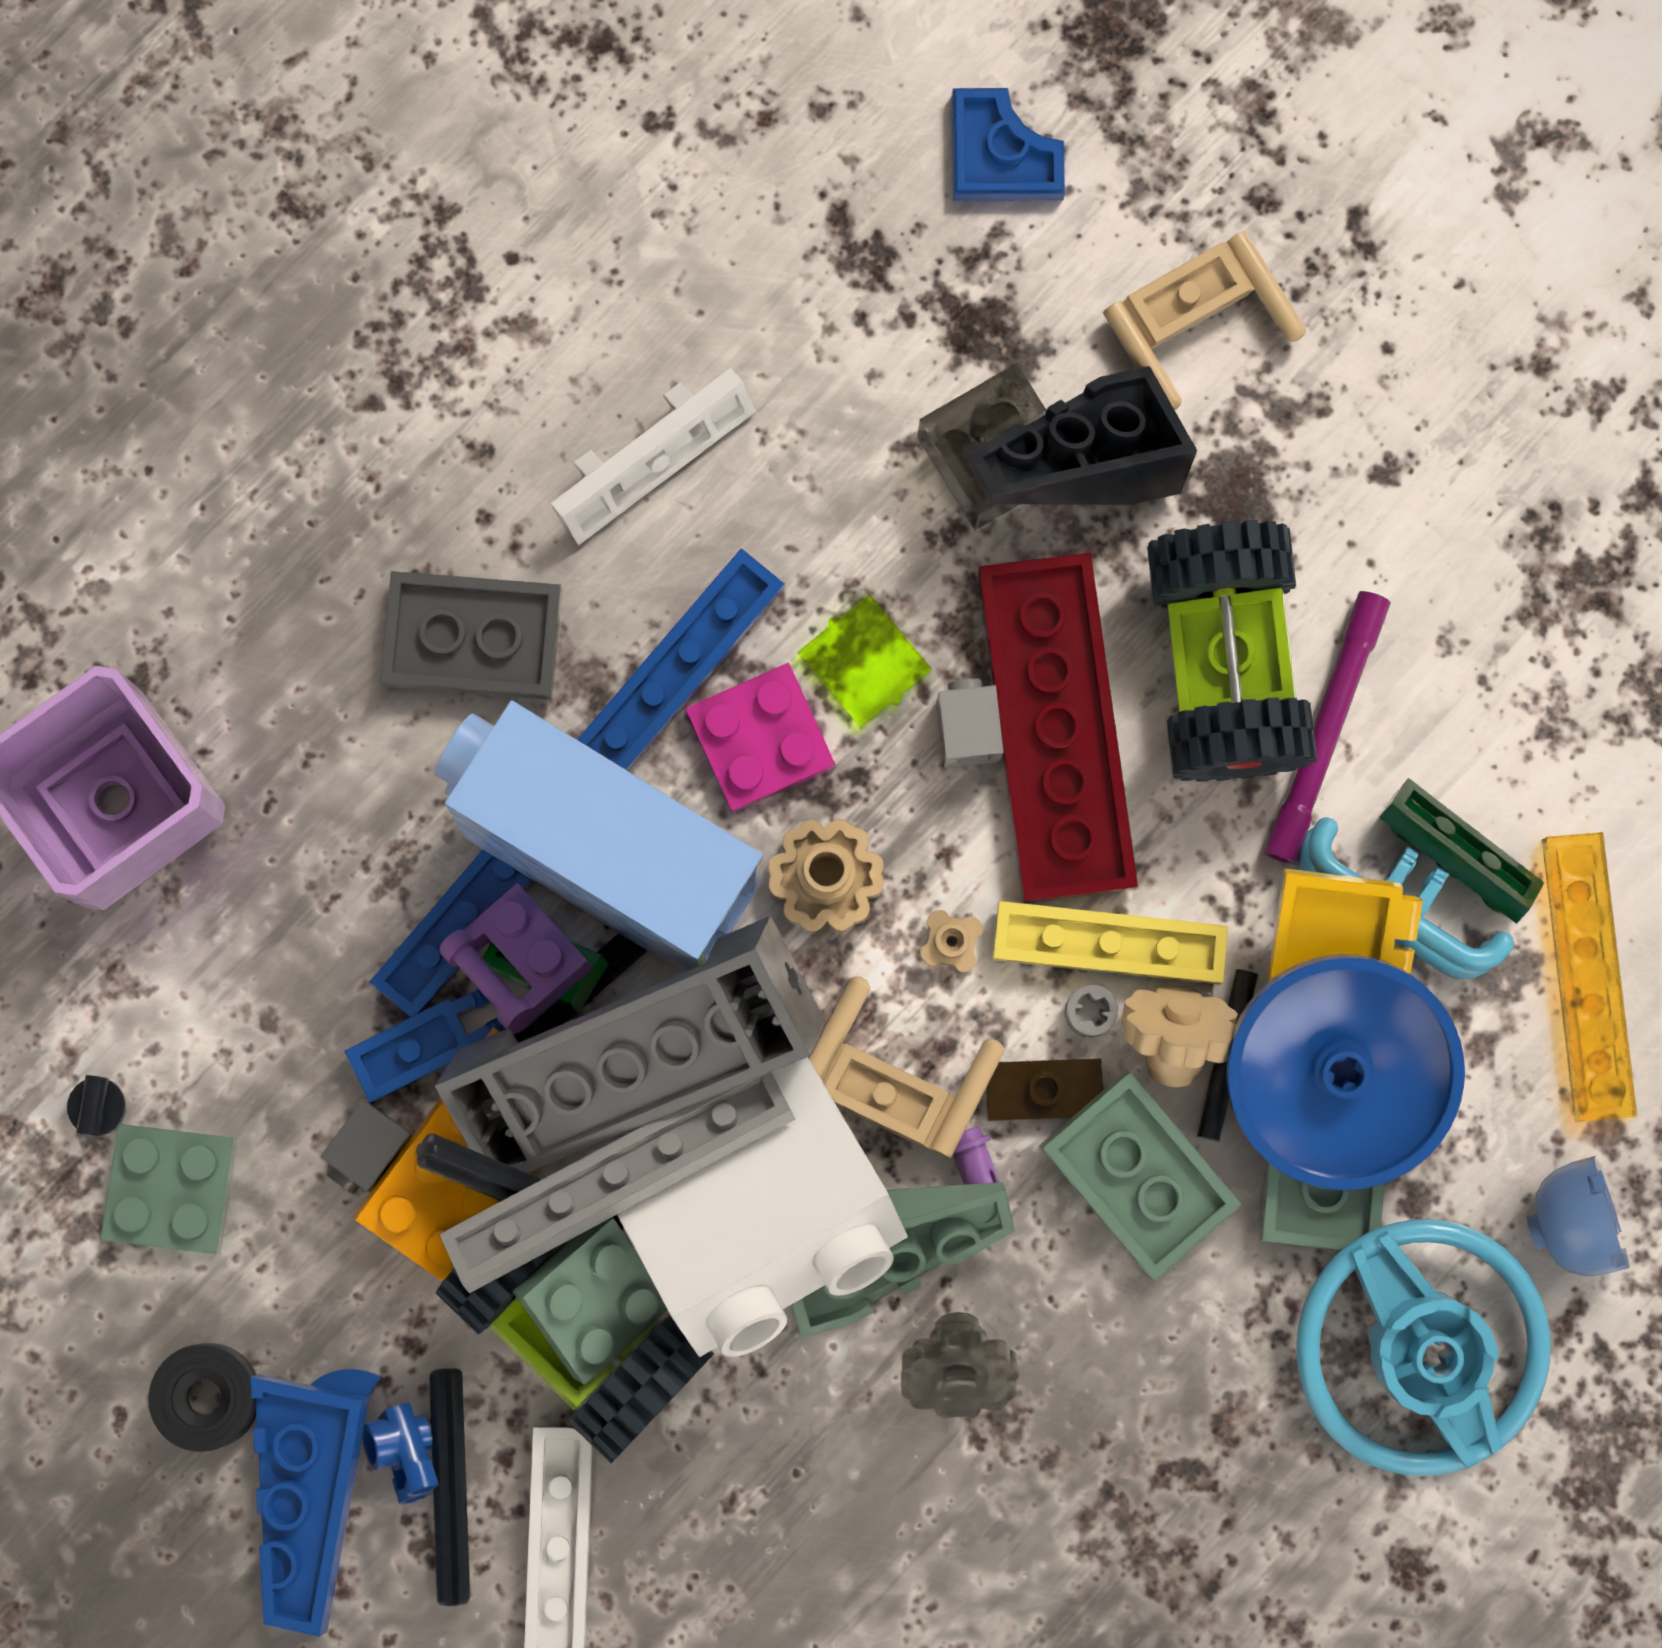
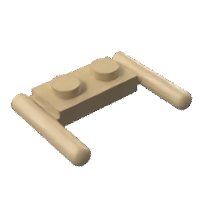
M1246 231L1235 234L1227 242H1221L1131 293L1123 301L1110 305L1103 311V315L1137 369L1147 366L1151 367L1175 411L1181 406L1182 398L1153 353L1152 348H1157L1243 299L1253 290H1256L1286 340L1290 342L1298 341L1306 332L1304 324Z
M857 976L852 977L809 1060L837 1107L950 1160L1004 1053L1002 1044L994 1039L985 1040L956 1097L950 1095L949 1092L855 1047L843 1044L870 991V984L866 979Z

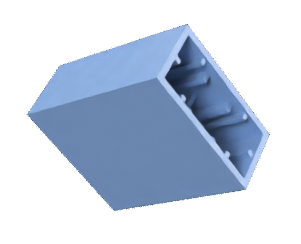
M513 700L509 702L495 726L474 713L470 714L456 730L437 763L435 775L448 783L445 794L449 795L445 805L465 839L683 973L706 962L717 938L732 932L760 887L763 863L762 853Z

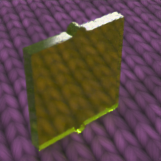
M870 594L839 619L835 617L828 620V628L797 652L799 657L860 729L889 705H900L902 695L932 671L929 664Z

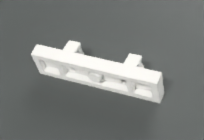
M731 368L695 395H692L682 383H678L666 392L663 397L669 404L671 413L603 463L592 450H589L574 462V465L581 473L582 480L550 504L560 518L567 533L578 545L756 412L744 382Z

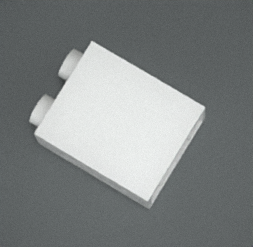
M808 1057L771 1072L795 1120L617 1214L671 1317L699 1357L718 1346L722 1354L728 1357L741 1356L759 1349L773 1340L786 1326L787 1316L783 1311L784 1308L826 1285L832 1295L837 1296L863 1289L880 1278L892 1265L894 1256L889 1248L908 1238L887 1190ZM638 1128L587 1148L583 1152L587 1156Z

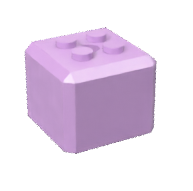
M94 666L0 734V817L53 891L82 907L99 910L107 909L222 825L225 810L224 802L144 693L116 668ZM119 784L125 786L129 794L126 808L115 815L104 814L99 804L102 792L111 785Z

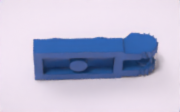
M476 989L454 1001L447 999L345 1050L344 1052L369 1103L374 1104L447 1067L459 1049L484 1039L493 1027L500 1032L505 1030L498 1021V1018H494L487 1022L485 1026L469 1034L467 1033L459 1016L490 1004L483 993Z

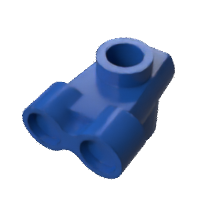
M410 1403L389 1407L380 1414L379 1420L365 1423L362 1440L366 1457L374 1470L391 1466L394 1476L392 1482L399 1505H404L426 1498L430 1495V1490L439 1486L432 1459H428L426 1450L432 1447V1434L426 1417L423 1414L414 1416Z

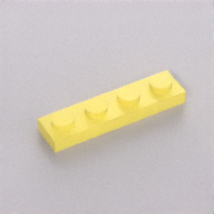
M999 901L992 960L1221 985L1224 980L1228 926Z

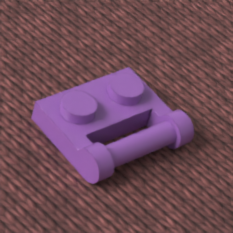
M518 883L469 926L450 934L442 942L439 949L440 954L450 966H459L499 1012L498 1021L505 1029L510 1028L513 1034L528 1027L594 969ZM490 941L494 943L532 987L525 995L517 997L478 953Z

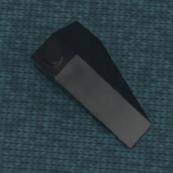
M1147 366L1098 377L1086 384L1084 392L1066 403L1061 399L1047 407L1045 415L1028 425L1018 424L969 452L967 462L989 504L1134 505L1181 494L1198 450L1151 367Z

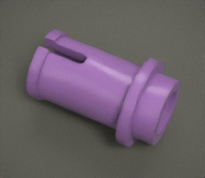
M980 1126L965 1130L953 1153L964 1185L1000 1182L986 1142L991 1139L989 1135L983 1136Z

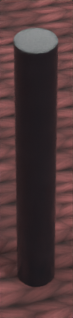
M1236 969L1227 1005L1238 1014L1236 1024L1247 1004L1254 996L1258 978L1257 973L1242 969ZM1214 1062L1197 1137L1215 1142L1220 1141L1229 1103L1226 1062Z

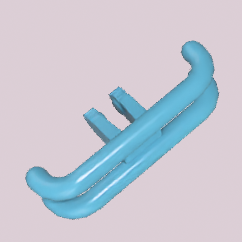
M1329 817L1319 819L1314 828L1308 830L1299 855L1300 869L1302 871L1363 878L1336 860L1332 853L1331 845L1338 832L1337 822ZM1406 847L1384 881L1398 882L1402 885L1406 876L1414 868L1419 853L1410 847ZM1437 866L1434 871L1427 875L1421 885V890L1416 895V897L1423 899L1417 940L1395 939V943L1414 949L1415 956L1443 974L1456 979H1473L1500 965L1512 951L1514 940L1509 933L1498 932L1491 940L1484 941L1479 948H1471L1425 919V913L1449 876L1447 871Z

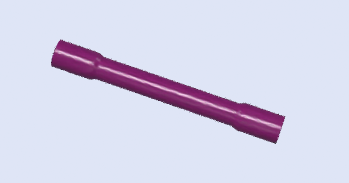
M1359 591L1342 637V648L1313 724L1317 762L1311 763L1310 766L1305 768H1297L1286 801L1279 809L1264 850V854L1267 857L1289 865H1296L1313 819L1314 805L1367 659L1376 646L1391 604L1387 598L1379 594Z

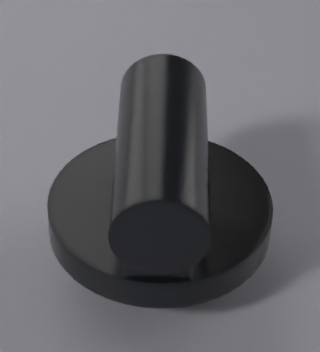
M85 1075V1080L74 1087L67 1101V1114L71 1123L77 1129L76 1133L92 1136L106 1135L114 1131L118 1124L122 1123L127 1110L126 1097L122 1089L106 1077Z

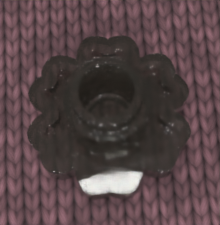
M953 1312L941 1316L936 1321L935 1328L931 1331L929 1338L916 1340L911 1348L905 1350L902 1354L901 1394L916 1409L935 1408L936 1414L941 1418H974L980 1413L981 1408L1000 1410L1007 1404V1401L1012 1400L1017 1395V1379L1019 1378L1017 1353L1010 1349L1009 1344L1004 1340H988L987 1333L981 1327L980 1320L972 1314Z

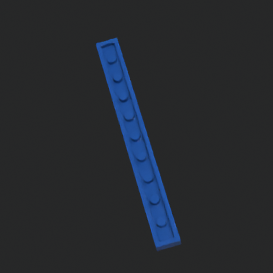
M741 548L577 740L629 771L785 589V583ZM482 849L369 983L410 1017L423 1012L460 969L459 966H450L440 954L439 949L442 942L453 932L469 926L517 883L527 891L534 881Z

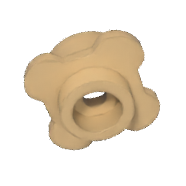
M943 910L931 913L927 919V926L930 929L928 943L921 949L922 960L929 966H936L939 963L946 966H955L957 971L962 973L972 970L977 963V957L974 954L976 939L983 933L981 922L973 916H969L964 920L949 917L947 912ZM949 936L956 937L957 945L954 947L948 946L946 939Z

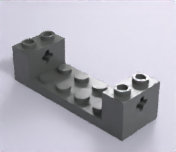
M770 915L717 938L706 962L698 967L518 1043L513 1032L508 1028L459 1049L435 1084V1088L469 1149L529 1173L809 1057L825 1019Z

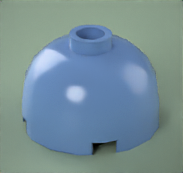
M1596 1156L1574 1161L1555 1169L1541 1182L1537 1190V1214L1527 1216L1529 1230L1536 1250L1548 1248L1557 1265L1569 1273L1583 1276L1605 1275L1630 1268L1627 1250L1620 1247L1617 1235L1622 1231L1602 1170L1598 1171Z

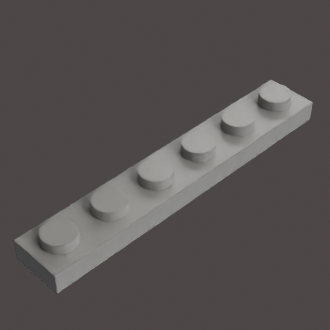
M770 1072L647 1123L439 1235L463 1287L468 1293H471L795 1120V1117Z

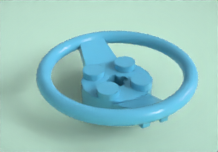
M1433 1219L1407 1220L1379 1227L1362 1235L1336 1254L1315 1280L1301 1312L1296 1342L1297 1366L1303 1392L1312 1412L1330 1437L1343 1449L1361 1461L1388 1472L1411 1476H1437L1454 1473L1486 1460L1508 1444L1524 1427L1533 1414L1546 1384L1551 1356L1550 1328L1546 1310L1536 1285L1520 1262L1505 1247L1491 1237L1462 1224ZM1428 1242L1445 1244L1465 1250L1490 1265L1508 1284L1516 1297L1524 1318L1527 1334L1526 1364L1522 1380L1513 1400L1496 1422L1489 1396L1490 1389L1487 1387L1494 1372L1495 1360L1498 1361L1499 1356L1492 1330L1477 1312L1449 1295L1435 1291L1400 1249V1245ZM1354 1270L1377 1320V1323L1372 1326L1369 1332L1370 1358L1377 1380L1389 1395L1403 1407L1421 1415H1428L1450 1449L1416 1453L1384 1446L1358 1431L1343 1416L1332 1400L1324 1381L1320 1363L1321 1330L1326 1312L1335 1293ZM1435 1343L1440 1346L1444 1343L1445 1348L1438 1353L1441 1362L1439 1365L1433 1367L1426 1361L1423 1362V1356L1426 1354L1425 1350L1429 1345Z

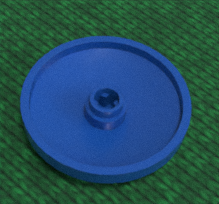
M1339 954L1318 957L1299 963L1281 972L1256 993L1240 1015L1233 1030V1039L1226 1061V1081L1235 1117L1247 1139L1265 1160L1289 1177L1303 1183L1333 1190H1354L1369 1188L1392 1181L1411 1171L1433 1153L1445 1138L1457 1116L1464 1090L1465 1063L1461 1040L1449 1013L1439 999L1422 982L1400 967L1386 961L1361 955Z

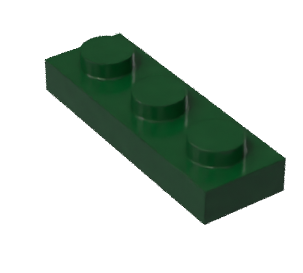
M1407 778L1395 792L1379 816L1382 821L1390 826L1397 837L1415 845L1433 859L1437 866L1447 871L1450 877L1459 879L1481 896L1484 903L1490 909L1503 913L1516 924L1531 909L1545 883L1410 778Z

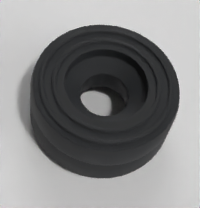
M195 1344L177 1350L158 1367L150 1384L148 1403L153 1423L165 1439L175 1446L188 1451H212L234 1443L249 1430L256 1419V1398L251 1397L250 1377L257 1375L255 1369L240 1352L222 1344ZM202 1379L214 1382L221 1392V1401L218 1408L211 1414L206 1415L196 1412L189 1401V1393L192 1386Z

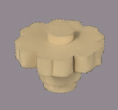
M809 819L800 824L798 828L791 829L784 834L782 842L785 853L773 856L768 864L770 875L769 891L774 898L785 901L784 917L788 922L800 925L804 931L811 934L819 932L826 923L835 932L844 933L850 930L854 924H859L868 918L870 912L868 899L878 897L882 893L884 880L882 876L883 860L878 854L867 852L869 838L864 830L852 827L844 819L832 821L826 829L818 821Z
M1160 985L1156 992L1144 989L1136 990L1132 997L1126 999L1121 1020V1023L1125 1026L1123 1039L1130 1045H1133V1048L1138 1053L1145 1055V1062L1149 1066L1148 1073L1154 1081L1169 1087H1184L1190 1085L1194 1080V1076L1201 1072L1205 1060L1216 1063L1227 1061L1238 1014L1234 1009L1228 1007L1222 999L1202 997L1199 991L1192 987Z

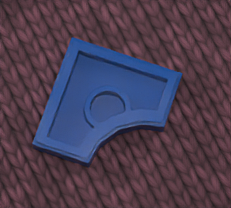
M953 88V201L1064 200V141L1042 137L1025 126L1012 108L1008 88Z

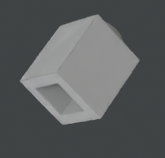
M962 679L948 683V690L939 691L936 700L943 767L949 768L1000 762L1004 752L996 685L982 687L980 679Z

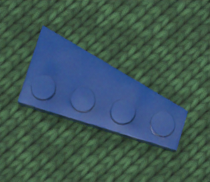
M257 1374L250 1377L251 1397L256 1398L257 1427L253 1428L254 1453H258L260 1488L256 1489L257 1513H262L263 1545L259 1547L263 1624L320 1637L327 1633L369 1397Z

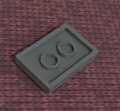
M391 571L380 684L383 687L552 700L562 600L561 584Z

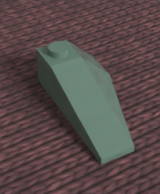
M1003 1182L888 1189L887 1192L908 1238L889 1248L894 1256L892 1265L880 1278L863 1289L837 1296L832 1295L826 1285L793 1303L792 1308L801 1338L858 1322L874 1312L872 1303L898 1288L905 1295L919 1287L921 1284L918 1277L942 1263L957 1265L1013 1233L1015 1228Z

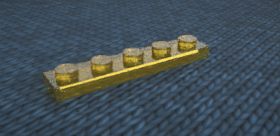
M1604 833L1547 836L1541 841L1574 1122L1638 1117Z

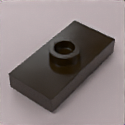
M1102 1059L999 1062L986 1087L987 1121L1072 1118L1103 1091Z

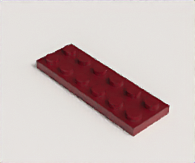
M1091 552L979 566L978 578L993 686L996 685L1004 752L1003 761L1023 904L1136 890L1138 888V880Z

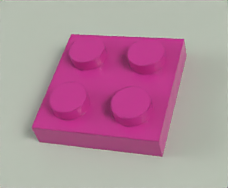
M789 662L685 708L686 714L732 814L836 768L834 759Z

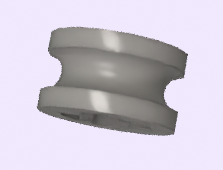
M1085 985L1078 988L1069 997L1065 1005V1018L1068 1026L1074 1033L1082 1037H1098L1114 1026L1118 1018V1004L1115 996L1108 989L1100 985ZM1088 996L1091 1002H1098L1099 1000L1104 1002L1107 1012L1100 1014V1017L1105 1019L1102 1025L1096 1027L1091 1020L1080 1022L1077 1018L1076 1010L1079 1011L1083 1008L1082 1005L1077 1003L1081 997Z

